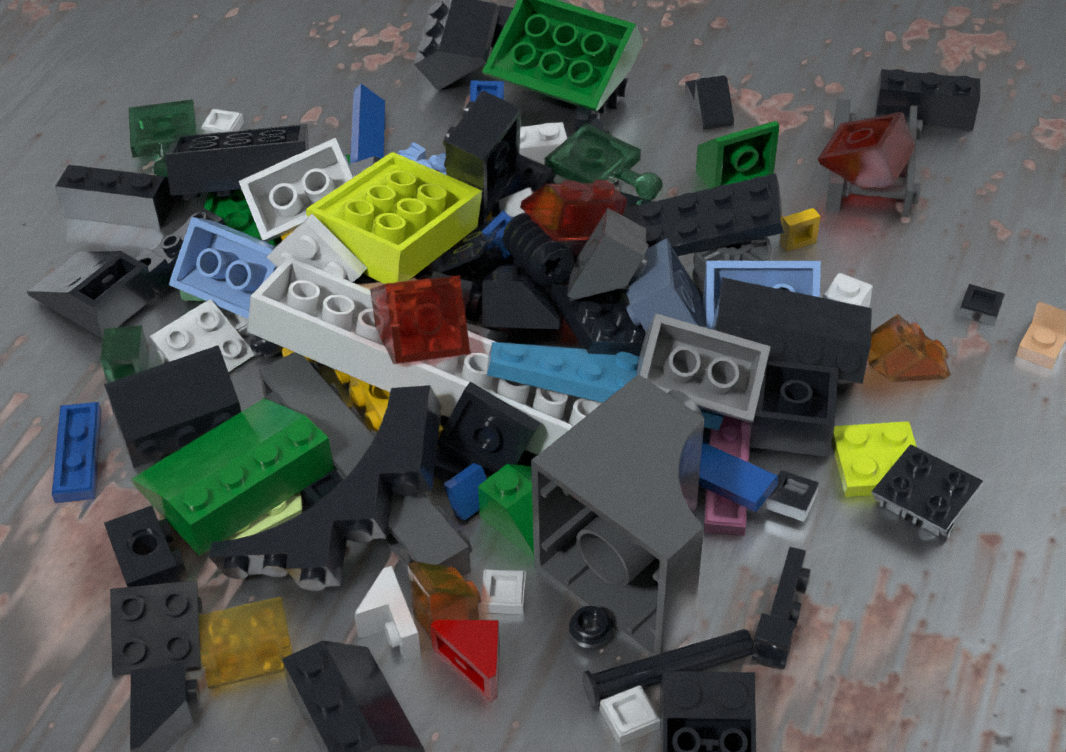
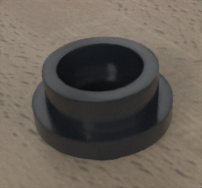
M585 606L577 610L570 619L569 634L572 640L579 646L585 648L600 647L611 637L612 622L601 608ZM586 628H595L596 630H595V631H587V630H585V629H586Z

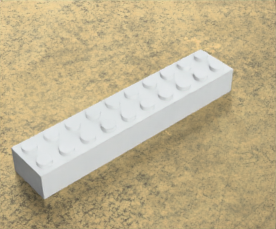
M289 256L250 296L247 332L388 392L391 391V388L430 385L442 406L441 414L449 418L464 389L471 381L540 423L525 449L536 455H539L602 404V402L487 375L488 355L492 342L495 341Z

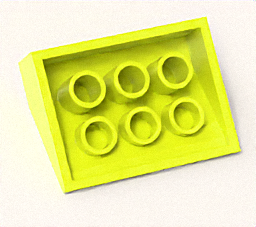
M391 152L306 208V216L309 217L313 214L367 267L363 272L365 275L381 282L383 285L398 289L477 228L482 190Z

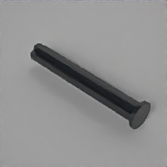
M741 629L591 674L589 670L583 671L584 689L590 704L597 706L600 699L614 696L639 685L643 687L660 682L662 671H697L750 655L753 652L754 642L749 631Z

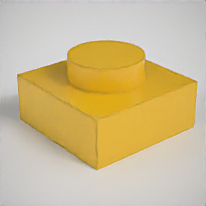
M814 208L783 217L784 233L780 235L779 244L788 252L816 243L821 216Z

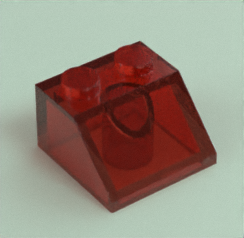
M903 112L840 123L818 157V161L823 167L862 189L870 187L886 188L895 184L913 153L915 144Z
M565 180L562 184L544 185L522 200L520 208L554 241L588 240L607 208L623 216L627 198L615 189L614 184L605 180H595L593 183H578L572 180Z
M460 276L387 283L370 289L375 328L393 364L471 354Z

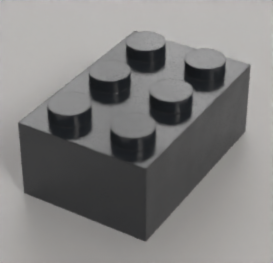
M484 90L475 101H470L466 105L462 119L456 127L452 126L449 128L443 140L446 152L444 161L446 175L482 190L478 219L483 222L519 173L521 124L520 107Z

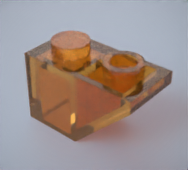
M896 314L871 331V347L868 356L869 366L891 382L946 379L951 375L946 361L949 358L946 348L939 340L935 339L933 341L927 337L917 323L913 322L910 324L899 314Z

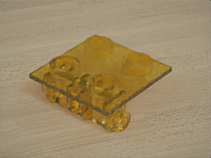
M281 597L199 615V632L202 648L200 655L203 668L205 667L208 689L284 671L282 658L293 654Z

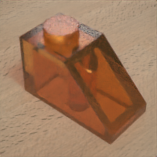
M418 561L407 565L413 614L431 641L430 624L436 619L479 620L478 604L481 603L480 593L471 580L465 581L456 568Z

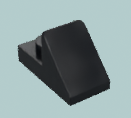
M725 75L685 81V93L702 130L734 125L729 84Z

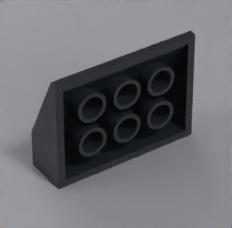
M307 124L175 136L165 153L171 196L180 195V199L190 200L201 197V193L215 192V196L235 194L236 189H241L240 180L309 150Z

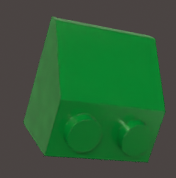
M777 121L714 138L697 145V174L709 189L774 174L780 124Z

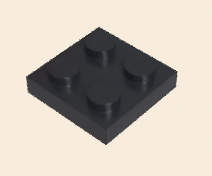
M470 381L438 439L437 446L469 465L475 463L482 466L484 473L490 477L506 464L517 465L540 423Z

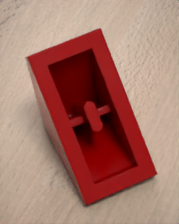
M436 619L431 623L430 630L433 650L489 702L492 703L497 699L500 658L499 620Z

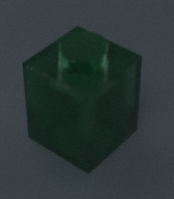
M142 325L104 328L100 361L107 383L147 370L149 349Z

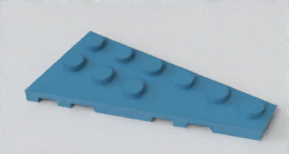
M492 342L488 355L487 375L603 403L637 376L639 356L627 352H619L617 355L588 354L586 349ZM700 409L704 417V427L719 430L724 418L723 415Z

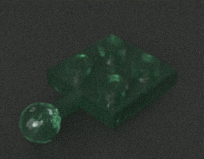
M193 99L129 108L132 156L136 158L159 155V158L153 164L154 175L168 177L165 153L175 136L197 134L196 112Z
M588 124L582 126L544 158V164L552 168V172L599 196L617 180L635 187L637 195L644 200L656 199L663 189L662 180L657 174L652 172L639 174L630 170L641 160V149Z

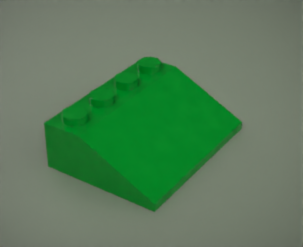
M517 0L482 73L485 76L597 112L630 72L644 42L635 23L558 0Z
M264 398L131 478L133 485L200 556L210 550L212 542L224 541L333 471L334 464L329 437L309 418Z

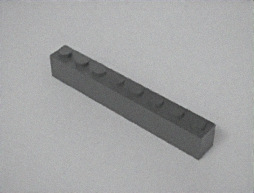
M294 352L259 369L264 397L305 415L329 437L333 464L337 469L336 472L342 479H345L371 445L376 432L374 430H367L357 410L353 406L347 407L342 401L337 387L333 383L327 384L317 364L314 361L308 362L303 355ZM417 492L412 496L392 494L387 538L382 539L429 596L471 572V543L462 531L456 532L449 524L448 517L440 505H433L427 499L425 492Z

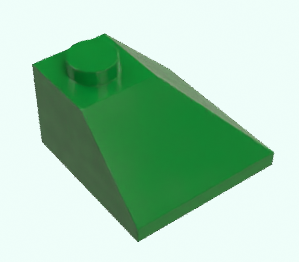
M506 464L478 486L480 517L534 561L531 466Z

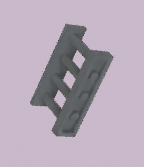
M837 98L826 209L840 210L841 198L848 197L849 194L903 199L902 217L909 218L911 204H918L920 195V184L914 183L916 140L921 138L923 120H917V106H910L908 122L856 117L855 113H850L851 100ZM858 130L905 135V142L855 138L854 134L849 133ZM852 151L905 157L904 164L853 159L852 155L847 154H852ZM856 172L904 177L903 185L854 181L851 180V177L844 175Z

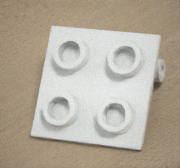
M211 299L150 336V339L158 347L155 355L162 364L218 345L230 373L256 355Z

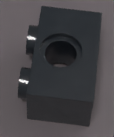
M152 505L104 522L127 587L181 582L179 574L186 572L182 556L178 548L170 550L168 543L174 542L169 524L166 518L158 521Z

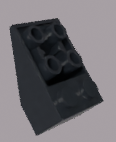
M79 251L27 291L30 297L103 339L155 297L148 266L122 251Z
M662 671L660 675L661 752H756L755 672Z

